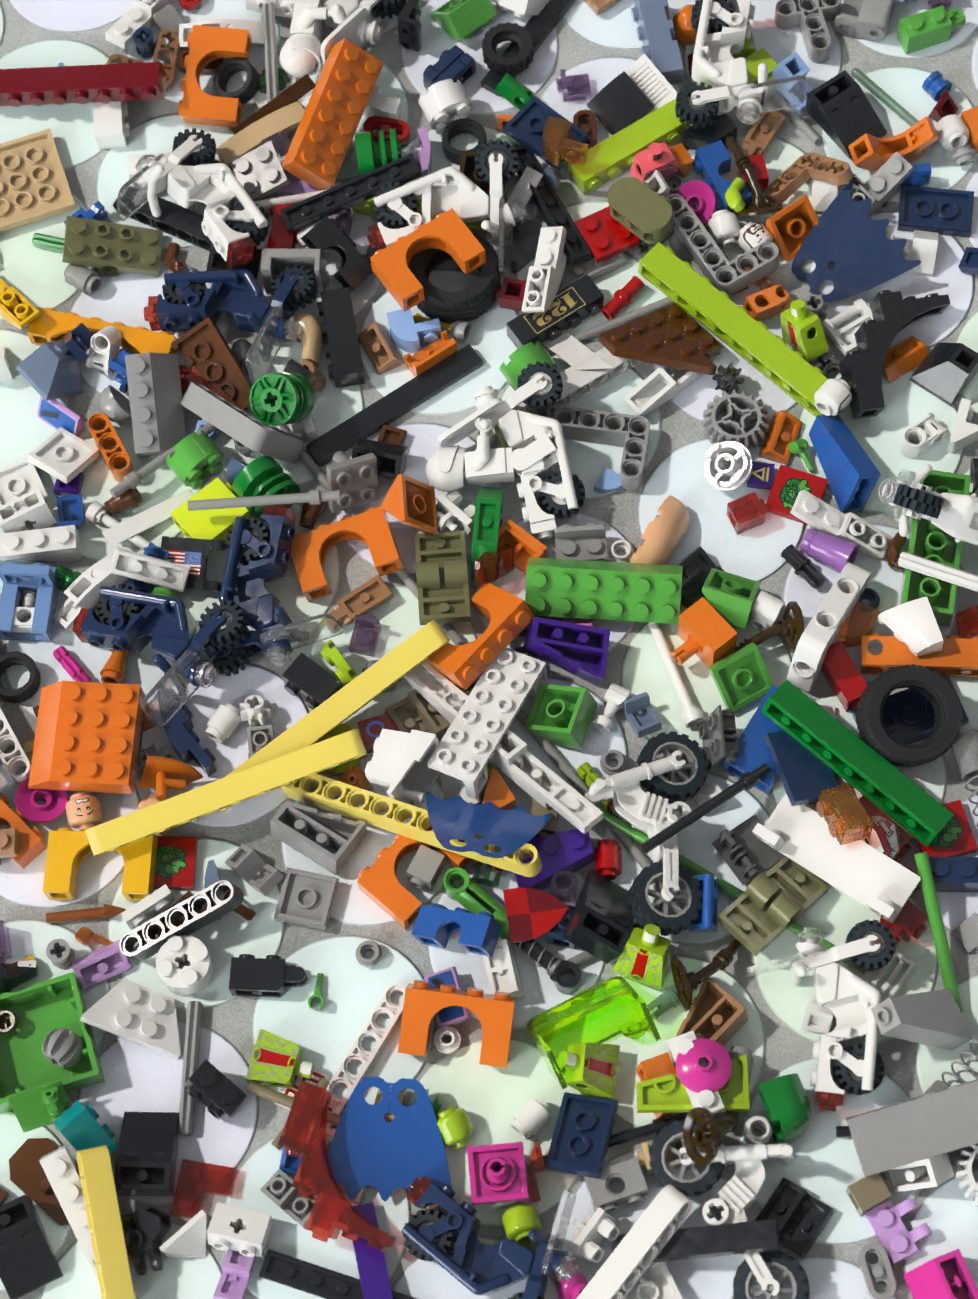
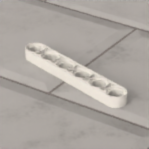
M392 985L386 990L318 1101L317 1107L331 1108L334 1113L342 1116L355 1087L365 1078L402 1017L404 1001L399 1005L392 1004L390 1002V995L396 991L402 992L405 995L406 988L404 986ZM381 1014H386L391 1018L389 1026L385 1028H380L376 1025V1018ZM371 1037L377 1041L374 1050L365 1051L361 1047L362 1041L365 1038ZM352 1061H360L363 1065L362 1071L355 1075L350 1074L347 1071L348 1064ZM338 1084H344L348 1087V1093L343 1098H337L333 1095V1089ZM314 1117L320 1127L331 1128L334 1126Z

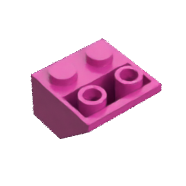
M959 1249L934 1258L903 1274L913 1299H978V1289Z

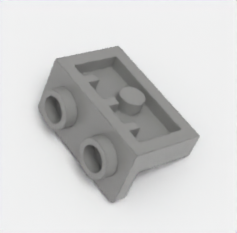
M595 522L587 523L585 526L565 524L554 529L556 559L608 562L605 524Z

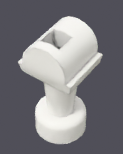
M612 683L603 700V703L606 704L602 715L598 714L595 716L592 725L604 733H610L614 726L611 719L618 709L624 708V700L631 697L632 691Z

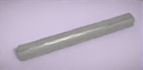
M273 3L262 5L267 103L279 95L275 5Z
M189 1001L187 1005L178 1133L182 1136H191L194 1128L196 1100L187 1093L184 1085L197 1070L199 1063L203 1005L200 1001Z

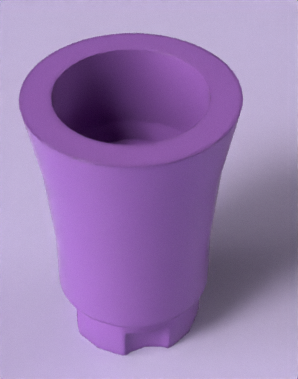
M812 528L806 532L800 546L801 551L808 554L809 557L824 563L838 573H841L847 562L854 564L860 547L858 543L845 541L822 531L818 532Z

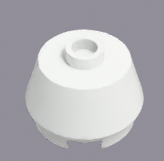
M735 441L717 443L706 453L704 473L709 483L720 490L735 489L743 486L750 479L752 459L748 449L741 443Z

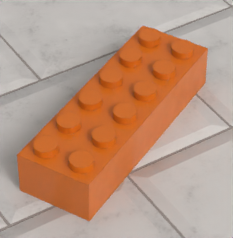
M346 38L332 45L281 168L319 191L334 185L384 65L382 61Z

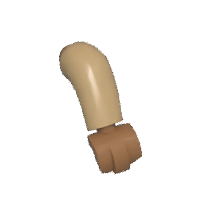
M309 313L293 314L289 320L291 331L302 341V363L300 365L311 371L310 384L314 389V393L322 391L325 387L326 379L317 369L320 365L323 345L321 324Z

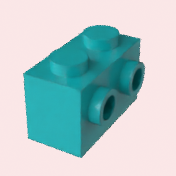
M77 1100L52 1122L76 1151L106 1145L110 1155L118 1148L112 1140L116 1135L106 1123L101 1126L96 1121L100 1116L90 1104L85 1107Z

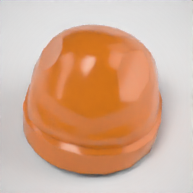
M694 4L683 6L672 18L675 40L679 44L694 45L696 43L697 34L695 29L692 28L691 23L692 7Z

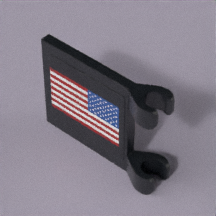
M162 536L161 548L170 553L167 561L190 567L185 589L220 592L222 582L206 580L208 551H226V541Z

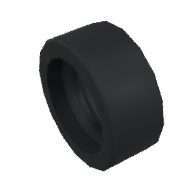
M234 57L226 60L218 67L214 75L213 85L220 97L238 98L242 104H245L253 99L258 92L260 76L248 61L243 58ZM246 71L247 78L243 86L235 92H227L226 87L231 76L236 72Z
M460 118L452 121L445 127L442 133L443 152L449 161L457 165L461 163L462 151L451 146V139L455 136L471 134L478 138V145L473 149L467 150L469 152H477L478 149L482 148L481 145L483 143L487 144L486 132L483 126L469 118Z
M18 651L7 652L0 656V677L7 668L13 665H24L28 668L30 677L23 687L16 690H7L0 683V698L10 703L24 702L38 691L41 683L40 672L34 660L27 654Z

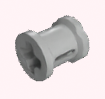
M54 939L48 944L46 954L54 966L59 969H66L72 965V962L75 960V953L70 948L68 942L63 939ZM64 950L62 957L58 958L59 951Z

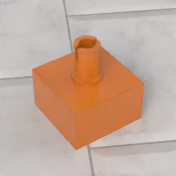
M702 597L679 615L678 636L685 643L672 651L671 656L674 661L678 659L677 664L682 666L684 662L696 654L709 667L735 651L738 633Z

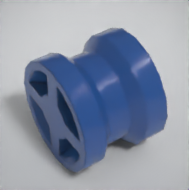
M940 71L930 74L922 84V89L925 92H930L934 101H939L944 92L949 93L952 88V83L949 80H944Z

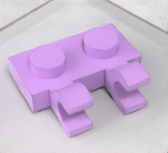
M912 1197L895 1207L888 1200L865 1213L868 1222L893 1265L917 1253L919 1250L915 1243L930 1236V1233H932L926 1222L908 1232L900 1219L916 1210L917 1205Z

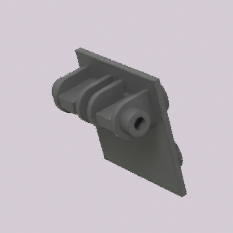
M721 705L699 726V738L702 739L703 750L706 753L705 760L709 762L708 772L723 758H726L727 762H734L739 755L736 742L737 736L734 735L737 733L735 729V714L732 713L731 709L722 710Z
M753 815L731 831L725 829L719 834L720 838L712 842L714 848L742 885H745L785 857L754 835L752 831L757 823L763 825L756 815Z

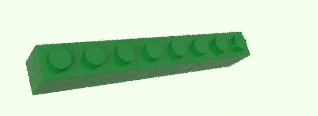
M788 680L769 697L761 712L926 847L929 846L953 817V814L944 805L927 794L923 788L916 785L902 771L895 768L863 742L860 737L852 733L839 720L831 716L818 703L810 699Z

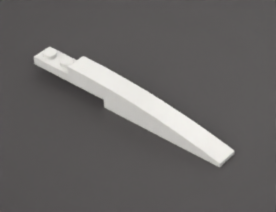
M423 661L404 676L450 724L468 697L426 661ZM509 729L506 731L490 758L493 764L544 808L551 806L583 834L603 819V812L527 751V744Z

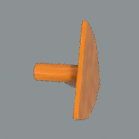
M148 756L138 782V787L156 788L157 800L164 801L167 799V789L185 790L186 784L203 778V776L195 768L184 762L171 758Z

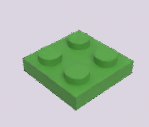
M753 642L708 667L726 708L731 709L732 713L766 695L771 686H775L758 647Z

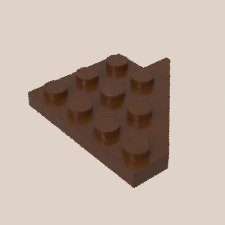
M676 303L600 333L599 342L614 356L707 375H714L717 368L709 358L719 355L722 346Z

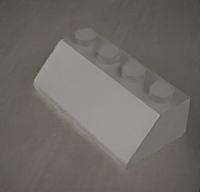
M149 352L125 355L135 454L139 458L159 456L187 436L184 407L181 405L183 397L178 354Z

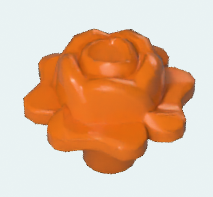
M356 765L354 769L350 766L347 767L345 773L339 777L341 782L364 790L371 785L367 780L365 771L359 765Z

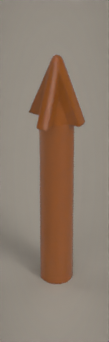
M104 904V907L52 912L46 913V922L49 924L95 918H106V920H109L126 909Z

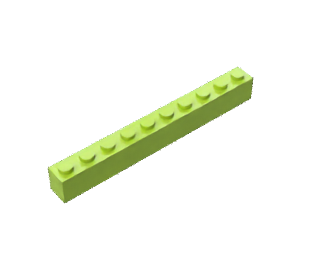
M761 48L745 58L748 76L747 84H758V66L761 63H765L768 67L767 88L774 85L772 73L778 64L767 51ZM676 99L567 162L568 176L583 195L589 191L597 190L606 181L617 178L623 171L631 168L634 156L648 149L652 143L660 144L665 142L668 146L679 141L682 137V131L688 127H686V121L681 124L679 122L680 117H676ZM690 102L689 104H687L690 108H691L692 106H701V105H694L692 102Z
M658 242L639 260L638 273L814 417L824 415L815 406L814 394L828 378L824 376V373L818 367H813L805 361L804 356L789 348L781 337L774 336L768 331L764 323L753 319L744 307L737 306L732 302L724 291H719L707 277L700 276L695 272L693 267L688 262L679 259L671 248L664 247Z

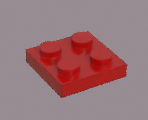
M609 206L575 221V225L590 248L596 263L640 244V238L610 215Z

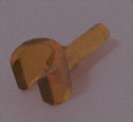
M87 927L80 928L75 935V939L84 946L90 940L105 946L113 943V941L94 934Z

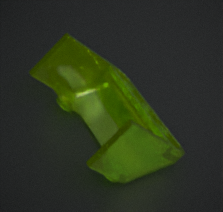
M622 976L611 977L534 1016L527 1023L530 1035L550 1073L562 1089L568 1087L563 1077L565 1076L566 1069L558 1066L557 1058L560 1052H568L570 1045L585 1042L603 1043L620 1033L624 1037L637 1039L642 1037L647 1031L656 1041L661 1039L646 1002Z

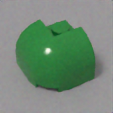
M788 1074L759 1084L757 1091L768 1115L767 1120L771 1123L772 1137L775 1144H790L801 1138L809 1126L812 1110L799 1075Z

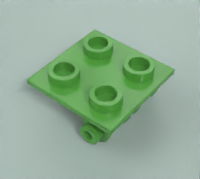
M61 1079L7 1096L23 1132L52 1124L54 1120L72 1106Z

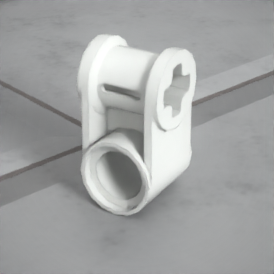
M106 326L92 336L86 360L88 368H97L104 371L108 376L115 372L108 365L111 360L117 359L122 340L121 333L116 327Z
M933 413L926 414L905 431L900 450L905 457H919L929 448L940 443L949 433L946 427L943 428L934 419L935 415ZM909 441H914L917 444H911Z
M762 590L751 610L752 615L749 621L751 626L760 632L772 626L778 619L785 602Z

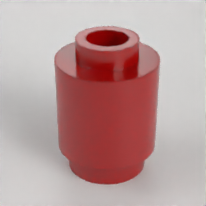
M602 839L598 841V846L595 848V872L608 880H615L617 876L622 874V849L619 846V842L614 839Z

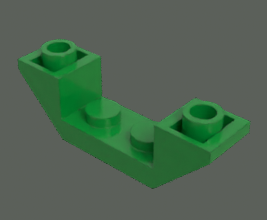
M479 487L472 536L471 580L496 582L500 517L503 512L504 488Z

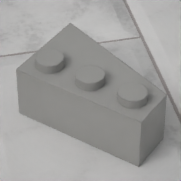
M288 801L284 802L270 820L272 836L337 875L366 837L365 821L358 820L356 822L344 819L342 815L318 812V809Z

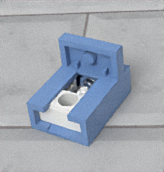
M16 561L0 563V578L3 582L0 599V638L2 640L51 642L55 620L53 615L56 613L61 578L56 576V567L39 562L33 563V565ZM28 616L31 617L29 621L24 623L21 622L23 618Z

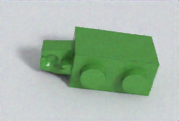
M942 5L900 19L897 38L907 55L948 41L951 31L964 25L966 17L961 8L945 10Z

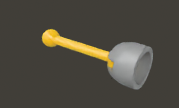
M419 313L413 316L416 323L432 320L422 317ZM457 320L452 325L440 322L441 327L450 329L456 339L467 340L471 328L470 322Z

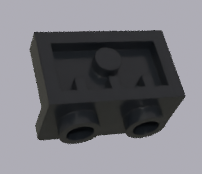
M408 0L398 15L399 44L407 50H414L416 52L421 50L422 24H420L421 10L419 8V0Z

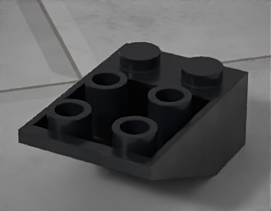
M846 70L807 94L806 112L848 158L852 157L848 146L864 134L868 133L878 138L887 135L885 127L863 90Z
M591 869L586 877L562 938L607 964L620 956L630 935L633 920L632 906H629L628 903L630 898L629 891Z
M124 1112L114 1171V1183L118 1195L174 1196L179 1113Z
M25 1194L0 1206V1279L9 1298L18 1299L63 1277L64 1275L33 1201Z

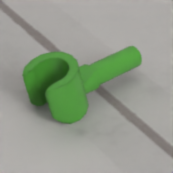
M798 439L788 444L789 451L792 454H800L809 472L814 471L815 468L806 452L809 447L807 440Z
M317 973L314 994L308 999V1006L311 1009L313 1006L312 1002L316 998L321 1000V1010L326 1005L322 997L323 973Z

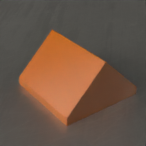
M804 194L766 220V228L773 235V243L777 245L779 255L786 262H789L795 258L802 243L813 226L819 223V220L808 196Z
M403 474L397 475L380 507L405 524L433 535L438 534L434 487Z

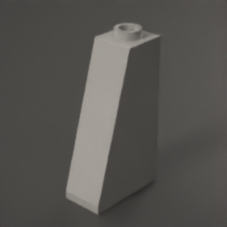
M950 988L889 997L870 1009L881 1034L950 1051L973 1039Z

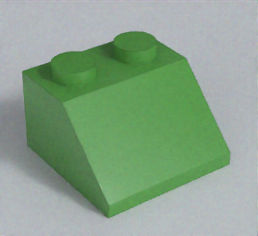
M449 0L430 13V15L452 39H461L463 41L473 36V31L478 27L483 28L492 22L491 19L497 15V12L490 0Z
M712 568L702 587V593L709 604L732 628L745 629L751 617V610L757 599L761 582Z
M540 684L524 729L557 746L582 749L598 703L587 688Z

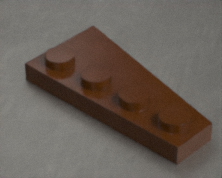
M207 317L170 344L224 399L243 411L250 408L249 396L253 385L213 318Z

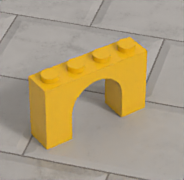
M59 828L58 831H49L43 893L49 900H75L79 867L84 859L93 853L85 833L90 828H85L84 831H74L70 828ZM156 835L113 850L123 856L122 894L127 901H141L154 892L158 841Z

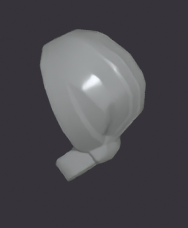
M111 385L103 389L99 396L101 413L105 414L112 422L131 418L129 399Z

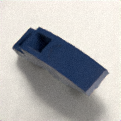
M159 681L156 683L157 708L170 743L182 762L188 763L194 759L208 777L217 771L213 763L216 761V758L208 748L203 750L198 744L200 739L192 730L194 728L191 721L193 714L185 704L182 706L176 701L178 696L170 686L165 688Z

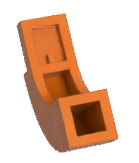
M926 116L896 136L878 138L866 133L848 147L855 166L865 170L878 171L896 151L900 155H904V159L908 163L917 160L926 154L924 149L939 139L932 119Z

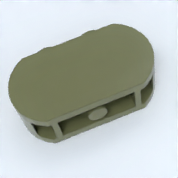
M636 177L621 178L611 185L607 199L610 215L647 244L662 242L670 236L674 228L671 202L665 196H659L648 183H642Z

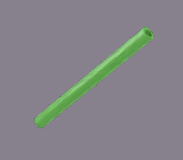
M928 852L914 854L918 874L921 878L920 883L944 989H951L961 1013H964Z

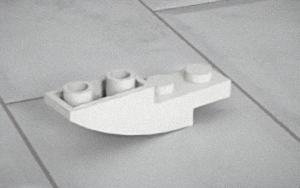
M132 0V7L105 33L106 40L126 49L134 41L133 33L135 30L141 27L151 30L155 24L153 15L166 7L170 0Z
M204 19L197 20V23L179 24V47L181 49H190L187 44L188 33L192 32L193 25L248 30L252 36L251 48L264 47L263 21Z
M563 226L541 227L535 264L529 267L522 305L523 313L546 312L557 294L567 259L563 253L567 230Z
M806 490L798 493L790 514L807 523L808 530L812 528L818 532L822 531L845 541L858 543L860 545L859 553L877 559L884 558L892 538L851 512L844 514Z
M124 547V548H123V549L132 551L129 547ZM114 552L88 568L63 592L69 598L53 617L71 633L86 617L89 608L93 609L99 602L101 586L111 587L114 585L115 588H118V584H124L128 577L109 573Z

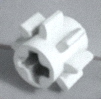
M261 695L247 696L245 702L239 704L241 721H247L250 727L263 726L266 719L272 717L270 701H264Z

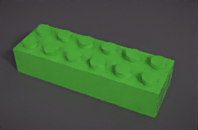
M932 470L921 484L932 487L931 491L940 494L969 495L971 476ZM912 517L907 553L959 569L963 541L955 542L956 538L933 525L930 520L924 518L919 520ZM905 568L900 605L927 597L937 624L950 626L954 612L957 585Z
M529 557L526 568L525 602L534 616L679 624L683 566Z

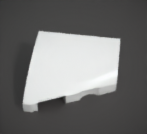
M927 597L898 605L878 615L879 623L881 625L885 623L894 632V636L899 641L906 643L908 649L916 657L942 651L944 640Z

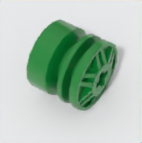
M395 128L389 129L390 140H385L384 131L380 130L379 141L374 142L370 131L355 133L359 176L402 158L401 143Z
M279 372L265 374L258 378L250 390L249 402L253 414L263 424L270 426L300 423L310 415L314 408L315 395L312 385L303 375L295 372Z
M267 455L258 457L247 464L239 472L232 486L233 492L238 497L300 492L299 485L292 480L291 476L284 473L282 466L273 457ZM293 504L249 507V510L255 514L258 520L265 523L260 518L261 514H284Z

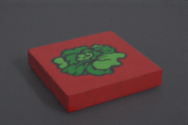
M780 464L764 511L808 525L790 514L798 493L806 490L822 500L828 481L825 478Z
M961 800L943 804L953 814V817L928 847L917 839L921 853L928 852L929 857H958L976 852L978 849Z
M156 836L158 841L154 889H159L166 884L169 890H194L197 837Z

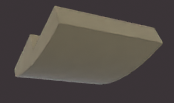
M416 689L408 692L407 698L385 708V714L396 731L411 733L413 729L435 734L439 738L446 733L451 725Z

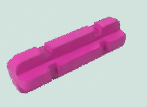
M59 646L54 650L53 655L73 680L92 682L91 677L64 646Z

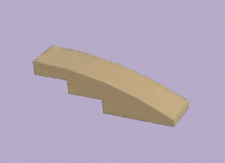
M296 101L257 120L216 148L217 156L222 163L231 166L230 163L269 141L276 143L289 138V131L298 128L305 112L299 101Z

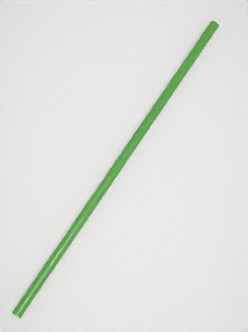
M594 804L603 812L602 821L641 844L649 839L647 834L637 828H633L630 824ZM679 854V864L685 870L691 871L695 876L713 874ZM718 877L719 890L735 899L744 893V891ZM794 922L787 928V930L801 938L819 940L816 941V944L824 946L823 951L836 946L797 922ZM851 960L843 962L848 966L854 968L855 970L858 967L857 965H853L851 963Z

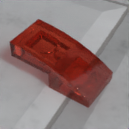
M504 544L496 553L485 551L475 561V585H483L495 581L514 569V545Z
M539 1139L532 1141L526 1165L528 1199L530 1203L541 1201L535 1173L546 1171Z

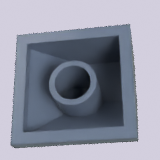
M63 340L44 343L16 367L18 372L45 401L81 394L83 391L78 359L64 345Z

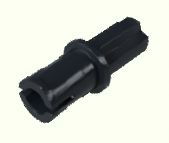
M792 544L782 551L780 556L792 566L796 575L800 574L814 589L821 587L825 579L811 565L810 559L802 556Z

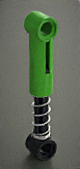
M454 867L446 871L443 877L446 895L452 900H456L473 914H478L480 911L492 914L494 920L502 926L499 937L510 942L506 908L474 882L464 869ZM454 880L464 882L460 888H453L450 884ZM538 939L515 943L519 947V951H524L528 954V959H534L538 967H543L546 970V974L550 976L559 992L570 995L579 990L581 986V971L575 963L556 958V954L553 956L546 950L547 946L544 948L537 942ZM566 973H570L575 977L571 983H565L560 978Z

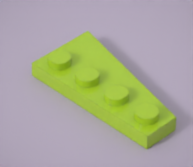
M747 1054L731 1060L732 1070L730 1078L718 1090L724 1105V1110L720 1112H749L748 1065ZM669 1074L636 1084L637 1113L690 1112L693 1109L685 1086L680 1082L677 1074Z

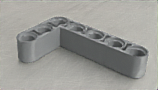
M678 194L667 197L671 202L672 209H680L672 211L674 220L673 231L705 276L719 291H724L728 296H731L778 268L779 249L772 242L761 243L729 262L686 200ZM691 226L692 228L685 229L684 227ZM698 244H705L702 247L696 246ZM765 256H772V258H770V259H765V258H763V257H765ZM710 262H718L715 265L709 264ZM744 268H751V270H749V271H744V270H742V269H744ZM723 280H731L728 283L721 282Z
M191 381L182 399L181 405L247 448L260 454L296 464L306 444V440L293 433L263 424L199 383Z
M550 405L549 409L546 410L545 407L541 408V410H536V407L530 408L529 413L558 420L562 426L564 439L624 446L620 467L622 487L633 491L642 485L650 437V423L648 419L637 415ZM633 473V474H636V475H634V476H629V475H627V474Z

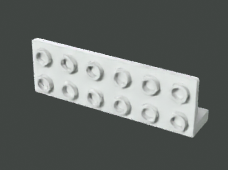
M505 648L480 676L428 760V767L462 780L465 784L467 796L477 799L488 781L486 765L526 698L531 697L535 699L540 684L547 683L546 662Z
M787 794L783 796L765 825L757 823L752 831L759 840L891 924H893L921 881L920 876L804 804L791 806Z

